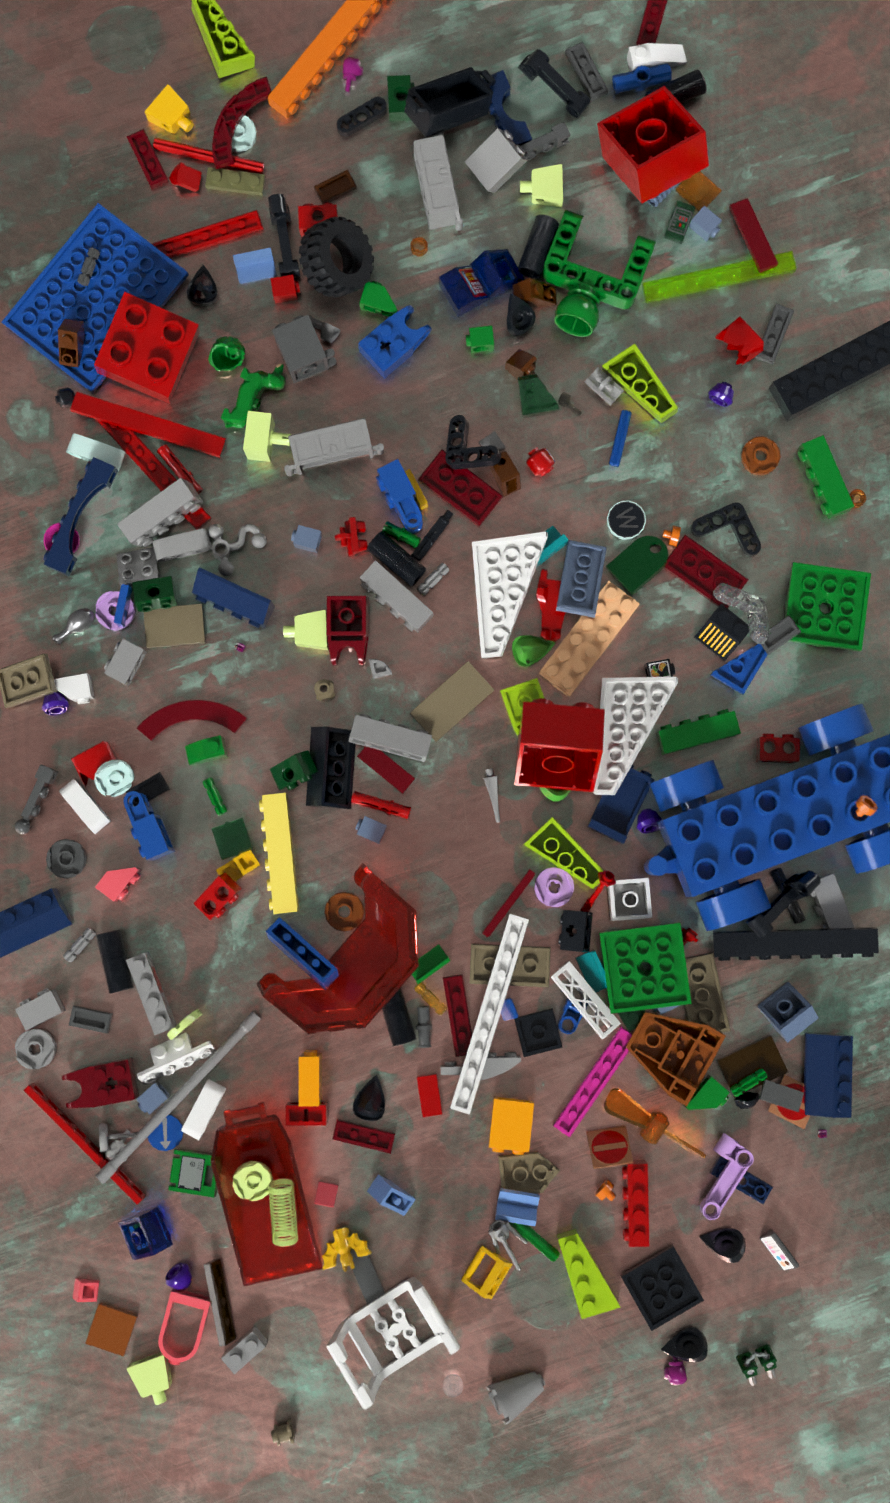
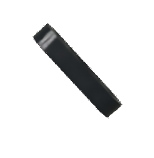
M374 97L343 115L337 120L338 133L344 137L350 136L383 117L387 112L386 101L382 97ZM375 105L381 106V110L375 109ZM359 113H365L367 118L364 121H360L356 116ZM345 123L346 125H349V128H342V124Z

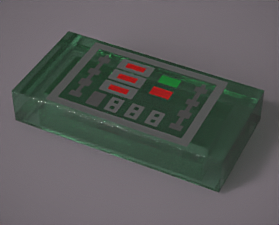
M677 201L664 238L682 244L696 207Z

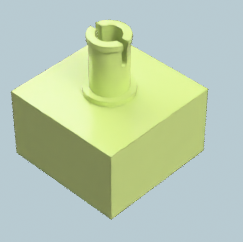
M248 411L243 450L249 460L271 462L273 444L290 446L288 438L291 435L290 433L274 432L275 422L271 413Z

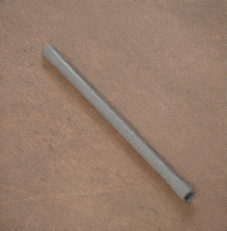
M254 1011L244 1019L231 1036L123 1149L95 1175L100 1182L106 1183L137 1147L241 1038L250 1032L261 1020Z

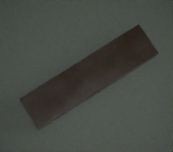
M219 1258L204 1264V1270L219 1346H226L234 1341L236 1336L221 1259Z

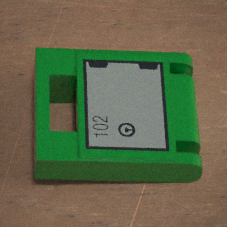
M174 1149V1154L180 1155V1157H173L169 1182L176 1183V1185H169L168 1190L216 1197L222 1155ZM207 1165L214 1166L212 1184L205 1185Z

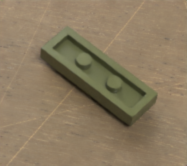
M208 167L205 186L206 189L263 196L265 174Z

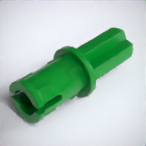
M389 521L385 523L382 529L386 534L396 538L398 542L402 541L414 548L420 544V537L406 531L404 527L400 528Z

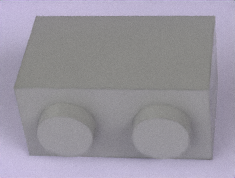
M122 639L114 648L115 654L112 660L109 659L104 667L106 670L104 674L129 687L147 652Z
M47 988L37 993V998L33 1000L27 998L19 1003L20 1007L15 1010L26 1031L66 1011L56 989L49 991Z
M253 1326L224 1352L221 1359L232 1373L236 1374L266 1347L268 1340L256 1326Z

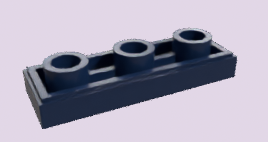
M719 1155L710 1173L718 1178L729 1160ZM746 1171L743 1176L745 1181L739 1183L736 1189L764 1204L773 1186Z

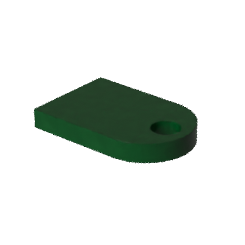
M643 536L635 540L606 565V569L633 595L666 566L668 550L661 539L655 536ZM658 545L661 547V550L658 553H653L650 551V548Z

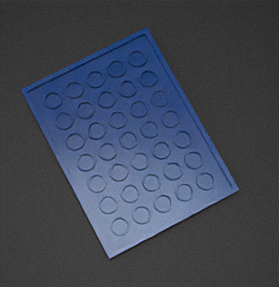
M97 203L3 319L2 323L93 394L106 379L105 376L97 373L94 363L124 291L163 308L189 276V273ZM89 248H95L99 250L100 255L98 260H96L97 263L92 276L89 277L88 286H83L78 283L77 279L79 274H82L81 269L85 258L88 257ZM64 319L84 322L85 339L79 367L59 364L58 328Z

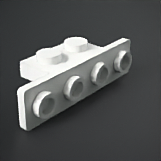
M185 1032L173 1040H168L150 1048L154 1066L137 1073V1078L144 1085L154 1083L165 1075H171L178 1069L189 1067L200 1059L210 1057L216 1051V1048L211 1041L193 1048L189 1035Z

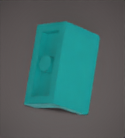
M554 526L545 531L548 533V538L537 567L563 548L569 541L565 534L561 535Z
M595 950L575 958L586 982L595 993L607 988L605 971Z

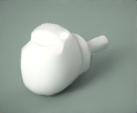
M127 1138L120 1139V1141L115 1139L114 1143L110 1144L105 1152V1158L109 1162L123 1149Z

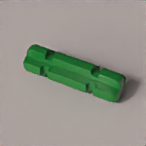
M213 778L205 779L203 785L208 790L206 792L212 805L215 806L216 814L222 815L226 813V806L222 804L223 800L217 787L214 786L216 784Z
M760 1068L755 1072L756 1074H751L739 1081L738 1085L731 1086L732 1094L738 1097L743 1094V1091L746 1092L759 1084V1081L762 1082L767 1079L768 1076L765 1070Z

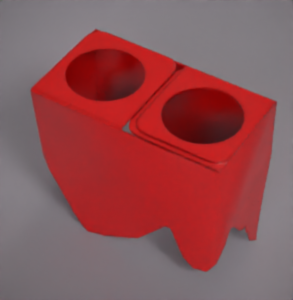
M741 316L715 337L728 343L727 350L739 351L736 365L741 363L744 365L764 350V341Z
M102 741L71 758L85 787L88 778L94 780L95 773L101 765L110 760H118L111 746L106 741Z

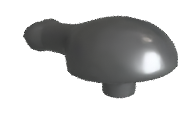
M88 608L74 611L68 617L65 629L58 634H54L52 637L53 641L61 644L63 639L70 634L87 630L94 621L95 615L93 611Z

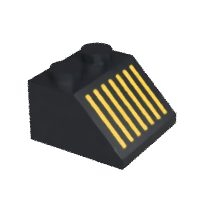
M721 603L694 638L725 662L751 631L752 627Z

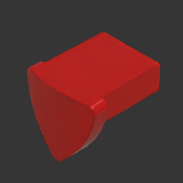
M180 162L173 169L169 180L174 185L196 192L199 190L202 172Z

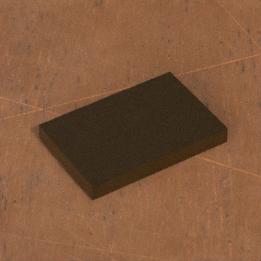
M771 1035L716 1060L729 1089L735 1084L738 1085L739 1081L747 1076L756 1074L755 1072L760 1068L764 1069L767 1073L768 1078L765 1080L768 1081L788 1073ZM759 1081V1084H757L756 1086L752 1087V1088L749 1089L748 1091H750V1090H752V1089H754V1088H756V1087H758V1086H760V1085H763V1082H764V1081H762V1082Z

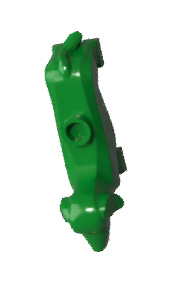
M278 364L272 373L260 370L250 373L247 368H243L240 377L244 381L239 388L236 407L233 408L231 413L229 409L225 408L221 415L226 428H243L247 422L248 411L259 410L261 406L260 397L263 391L267 389L281 390L284 388L286 378L283 376V364Z

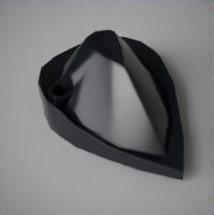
M204 265L196 272L186 291L187 299L190 303L198 306L212 305L218 299L216 284Z
M510 294L506 320L507 329L514 336L521 335L534 325L536 319L535 312L525 301Z
M377 1075L362 1088L353 1103L354 1114L365 1121H378L385 1112V1098Z
M721 1229L699 1236L715 1255L728 1263L739 1262L745 1253L746 1241L739 1230Z
M689 1327L670 1339L662 1347L661 1351L686 1362H700L707 1357L708 1344L703 1332L695 1327Z

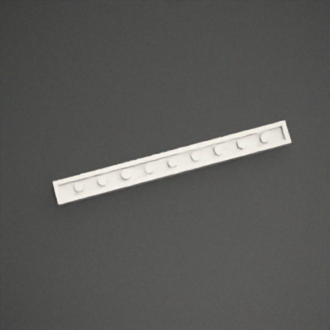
M509 914L452 1100L451 1109L469 1115L471 1113L529 919Z

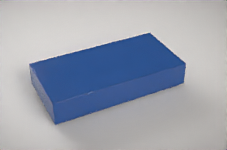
M125 584L121 585L114 617V623L125 627L132 588Z

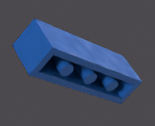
M280 917L266 930L268 939L324 990L339 977L337 968Z

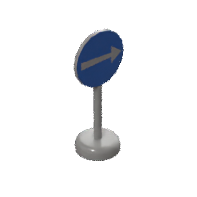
M168 1115L148 1136L149 1143L160 1151L174 1149L179 1145L183 1137V1132L181 1131L182 1124L174 1116ZM99 1123L100 1152L108 1150V1140L133 1138L138 1132L108 1134L107 1124Z

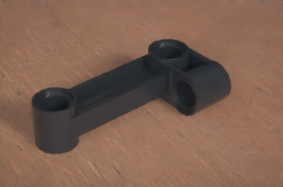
M536 49L532 54L527 55L518 68L531 81L539 76L567 104L566 110L575 118H579L591 103L590 98L582 91L577 92L549 64V57L542 50Z
M273 194L268 197L272 225L277 224L283 262H278L280 276L293 275L294 278L300 277L298 260H293L287 228V222H291L289 207L285 195Z
M808 870L800 874H794L784 882L783 885L786 888L770 903L771 908L750 917L746 922L758 938H763L772 931L773 926L771 924L794 900L808 897L821 883L819 876L815 872Z

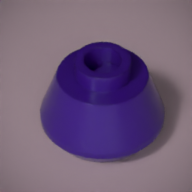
M727 382L717 383L708 392L710 400L720 406L727 407L733 403L734 391L732 385Z
M59 691L44 697L42 710L48 715H60L69 708V702Z
M644 809L638 815L637 830L644 834L656 832L659 830L657 822L663 819L656 811Z
M178 1263L173 1266L165 1277L166 1285L176 1290L188 1288L192 1279L188 1264Z

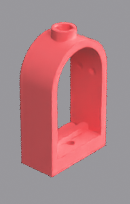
M172 1289L158 1340L160 1351L168 1359V1363L180 1365V1362L189 1360L197 1352L203 1338L211 1307L210 1296L188 1290ZM174 1302L204 1310L195 1346L190 1351L184 1353L172 1350L166 1341V1332Z

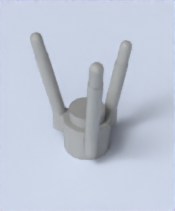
M497 1220L490 1225L488 1230L496 1253L500 1254L497 1241L502 1242L513 1264L520 1271L521 1267L506 1240L509 1238L510 1231L524 1244H527L528 1241L512 1228L508 1221Z

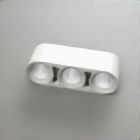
M76 778L59 790L64 799L94 834L111 822L106 813Z
M208 1079L181 1131L200 1140L226 1088Z

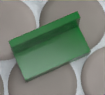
M438 944L410 964L407 969L416 980V983L419 984L451 960Z

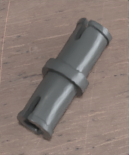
M418 1006V1024L416 1025L419 1036L418 1047L429 1048L431 1047L430 1029H432L429 1015L430 1007Z

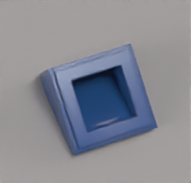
M510 997L505 999L501 1011L504 1021L515 1019L519 1016Z

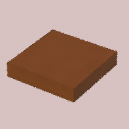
M100 1302L85 1344L124 1357L138 1315Z

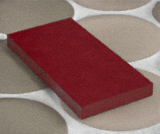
M441 449L418 478V481L480 527L501 501L503 495L468 468L457 470L450 468L445 461L446 452Z
M684 535L675 547L664 569L717 607L722 603L725 607L729 608L749 580L687 535Z

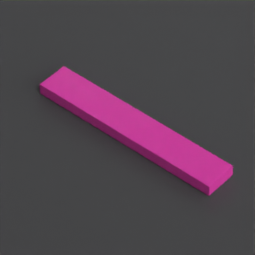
M622 1026L619 1028L554 1122L553 1126L569 1138L628 1054L629 1050L626 1046L633 1035Z

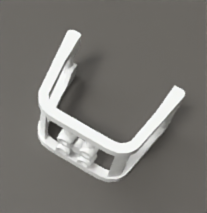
M415 1277L403 1281L376 1300L348 1316L339 1324L326 1346L364 1410L374 1404L382 1381L396 1370L444 1342L451 1355L461 1348L427 1290ZM407 1290L435 1334L422 1343L416 1336L415 1326L407 1320L404 1308L398 1306L394 1299ZM386 1303L391 1308L392 1317L396 1321L391 1323L389 1327L387 1319L381 1317L377 1311L378 1308ZM369 1314L375 1321L376 1331L381 1333L385 1339L386 1348L393 1351L397 1358L383 1368L356 1324ZM402 1330L403 1336L410 1340L414 1347L404 1354L398 1346L399 1340L396 1336ZM347 1333H349L373 1373L368 1385L363 1382L359 1386L345 1362L348 1355L343 1345V1340Z

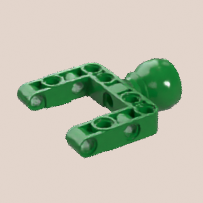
M565 209L544 264L543 279L550 284L569 290L568 296L564 297L556 307L555 324L570 335L586 337L590 336L598 325V306L600 302L620 309L632 307L656 241L640 235L637 236L624 274L620 280L567 261L584 216Z

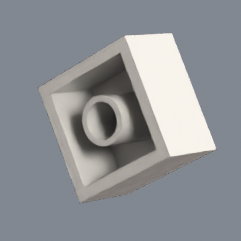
M649 878L615 880V885L607 887L610 921L652 918Z

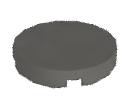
M69 839L55 842L49 848L46 857L49 870L57 877L66 879L80 874L85 868L87 861L86 851L82 845L75 840Z

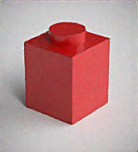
M293 275L270 278L275 304L298 300L297 293H300L299 281H295Z

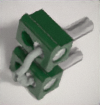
M769 1344L756 1348L755 1353L748 1351L736 1356L742 1373L745 1374L746 1379H749L752 1386L757 1384L755 1376L758 1375V1367L754 1360L755 1355L765 1371L768 1372L769 1378L776 1377L774 1368H777V1359Z

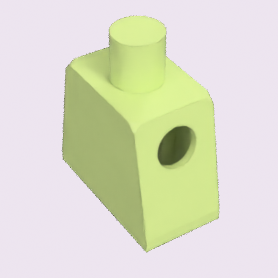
M562 164L531 170V180L520 181V193H531V203L562 207Z
M326 610L294 616L295 625L283 626L284 638L295 637V644L297 646L328 650Z
M159 1352L131 1362L127 1367V1371L140 1396L144 1398L152 1395L155 1405L167 1401L164 1390L170 1388L172 1384L168 1359Z

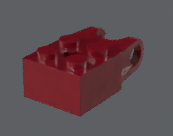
M327 596V637L330 659L333 666L338 665L340 653L346 647H353L355 649L359 665L365 664L369 640V597ZM347 612L352 615L349 621L344 619V615H347Z
M132 1057L94 1064L61 1076L62 1080L78 1082L82 1089L81 1096L78 1099L66 1103L67 1108L99 1107L135 1100L139 1097ZM111 1077H113V1080H117V1084L114 1086L110 1083Z

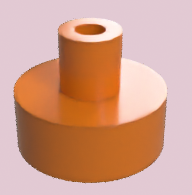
M672 526L671 531H663L662 537L669 539L668 545L677 546L681 527Z
M862 795L856 801L858 809L855 812L860 817L864 814L872 816L878 809L876 803L866 795Z
M608 1179L605 1180L595 1192V1196L601 1201L606 1197L612 1201L616 1197V1194L611 1191L614 1184Z

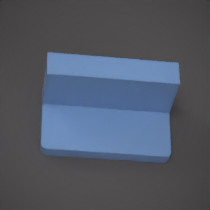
M271 247L233 255L240 284L277 276Z
M500 1188L495 1220L535 1226L540 1195Z

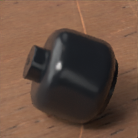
M71 388L58 389L57 396H55L56 404L59 403L62 408L70 407L75 397Z

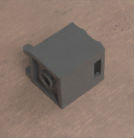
M309 315L297 316L292 322L287 324L280 323L275 329H272L276 344L294 384L336 365V359L333 357L335 355L334 350H323Z

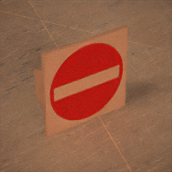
M785 1074L783 1075L780 1085L804 1092L803 1083ZM804 1095L799 1112L772 1103L768 1109L772 1114L802 1129H805L810 1115H805Z
M626 1126L586 1132L593 1169L633 1163Z

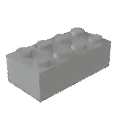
M179 478L117 523V525L131 544L147 547L154 541L153 538L157 535H164L169 531L171 525L174 523L179 524L189 512L194 513L201 507L200 504L204 501L190 482Z

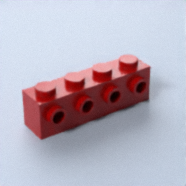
M633 1160V1163L625 1164L622 1167V1178L625 1179L622 1196L623 1200H626V1208H623V1220H626V1228H623V1239L629 1247H649L648 1163L645 1160Z

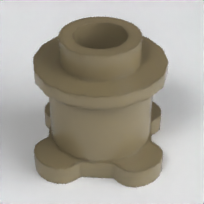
M322 679L315 683L314 691L317 700L322 701L327 698L332 700L335 698L334 683L331 680ZM322 687L328 688L326 692H321Z
M287 1420V1424L281 1426L274 1425V1430H271L273 1443L277 1442L278 1446L288 1441L291 1444L295 1443L291 1420Z

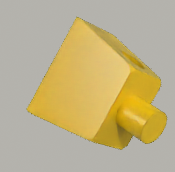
M168 84L144 111L149 122L172 134H175L180 128L188 133L194 126V123L188 119L191 115L188 105Z

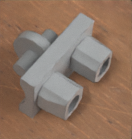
M599 367L585 380V383L610 406L624 392Z

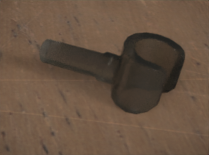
M563 392L558 400L559 405L570 408L580 416L582 412L570 403L571 396Z

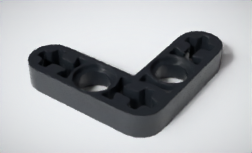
M462 415L454 416L449 423L445 461L450 468L457 470L498 464L501 460V453L495 446L467 448L469 423ZM461 438V443L453 446L454 441ZM471 455H478L474 461H469Z
M735 502L696 519L691 525V532L696 537H703L731 525L745 555L752 557L761 550L759 538L745 508L740 503ZM733 508L735 510L739 509L738 517L733 514L728 517L730 521H727L726 515L731 513ZM720 515L723 518V523L721 525L714 524L713 516ZM707 522L709 523L708 526L704 527L703 532L695 529L697 527V523H699L700 526L706 524ZM746 525L749 529L748 534H741L738 531V527ZM750 535H752V538L749 539L751 545H756L754 552L751 549H747L749 546L748 540L743 541V539L748 538Z

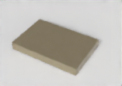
M203 604L173 606L168 609L160 608L144 612L147 649L206 643Z
M41 654L0 669V690L5 708H11L57 692L48 654Z

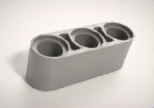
M198 529L153 541L157 562H165L212 549L208 529Z

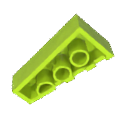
M573 1229L556 1234L581 1319L621 1308L577 1230Z

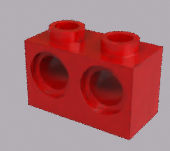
M769 733L762 734V737L757 738L756 762H800V738H794V734H782V737H774V734ZM765 743L772 745L771 753H767L764 750ZM785 743L792 746L790 754L784 751Z
M225 872L219 875L193 904L209 920L215 917L220 918L227 911L225 907L228 903L232 905L240 897L238 893L242 888ZM223 887L228 889V895L223 892ZM210 900L215 903L216 908L211 907Z
M288 1102L285 1105V1126H326L328 1123V1102H321L320 1106H299V1102Z

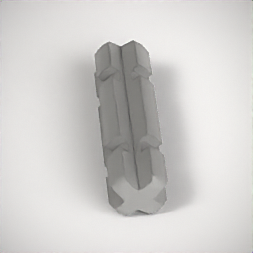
M441 563L437 570H434L424 580V583L417 587L418 592L423 596L429 592V588L432 589L442 579V575L445 576L449 572V567Z
M86 928L83 935L79 936L70 947L71 949L67 950L63 957L68 962H73L77 957L76 955L80 954L88 945L89 940L95 937V931L91 928Z

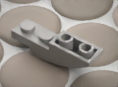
M489 1052L481 1080L489 1079L508 1071L521 1062V1056H517L516 1052H505V1056H497L495 1052ZM447 1061L445 1065H441V1075H460L463 1065H457L456 1061Z

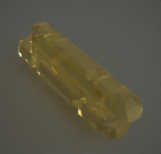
M422 982L415 986L414 990L421 994V997L432 1008H435L438 1015L441 1016L446 1012L447 1007L440 1003V1000L429 989L427 990Z

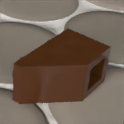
M532 278L513 285V295L519 297L531 307L557 305V293L554 285Z
M64 319L58 328L60 365L80 366L85 339L83 321Z
M518 349L506 361L505 369L522 384L525 380L529 381L535 375L537 358Z

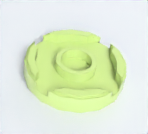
M196 1009L180 1021L175 1028H172L167 1033L170 1040L176 1038L203 1015L201 1011Z
M259 1161L243 1163L233 1174L232 1184L234 1191L242 1199L245 1198L250 1201L263 1199L269 1194L268 1184L273 1181V1175L268 1166Z

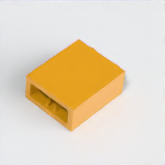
M309 1049L299 1056V1106H320L322 1102V1053H317L316 1049Z
M493 1097L488 1143L492 1151L503 1153L504 1149L512 1150L513 1154L524 1155V1152H529L534 1101Z

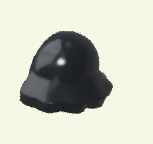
M745 1092L739 1095L738 1098H735L734 1101L737 1107L749 1109L756 1105L759 1100V1094Z

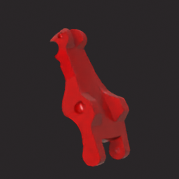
M542 569L536 592V600L542 613L540 637L544 640L557 641L561 637V629L566 612L556 611L561 581L547 579L548 569Z

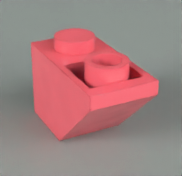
M133 867L107 871L95 888L114 902L122 901L129 892L127 889L131 883L134 885L141 877L139 874L141 869Z

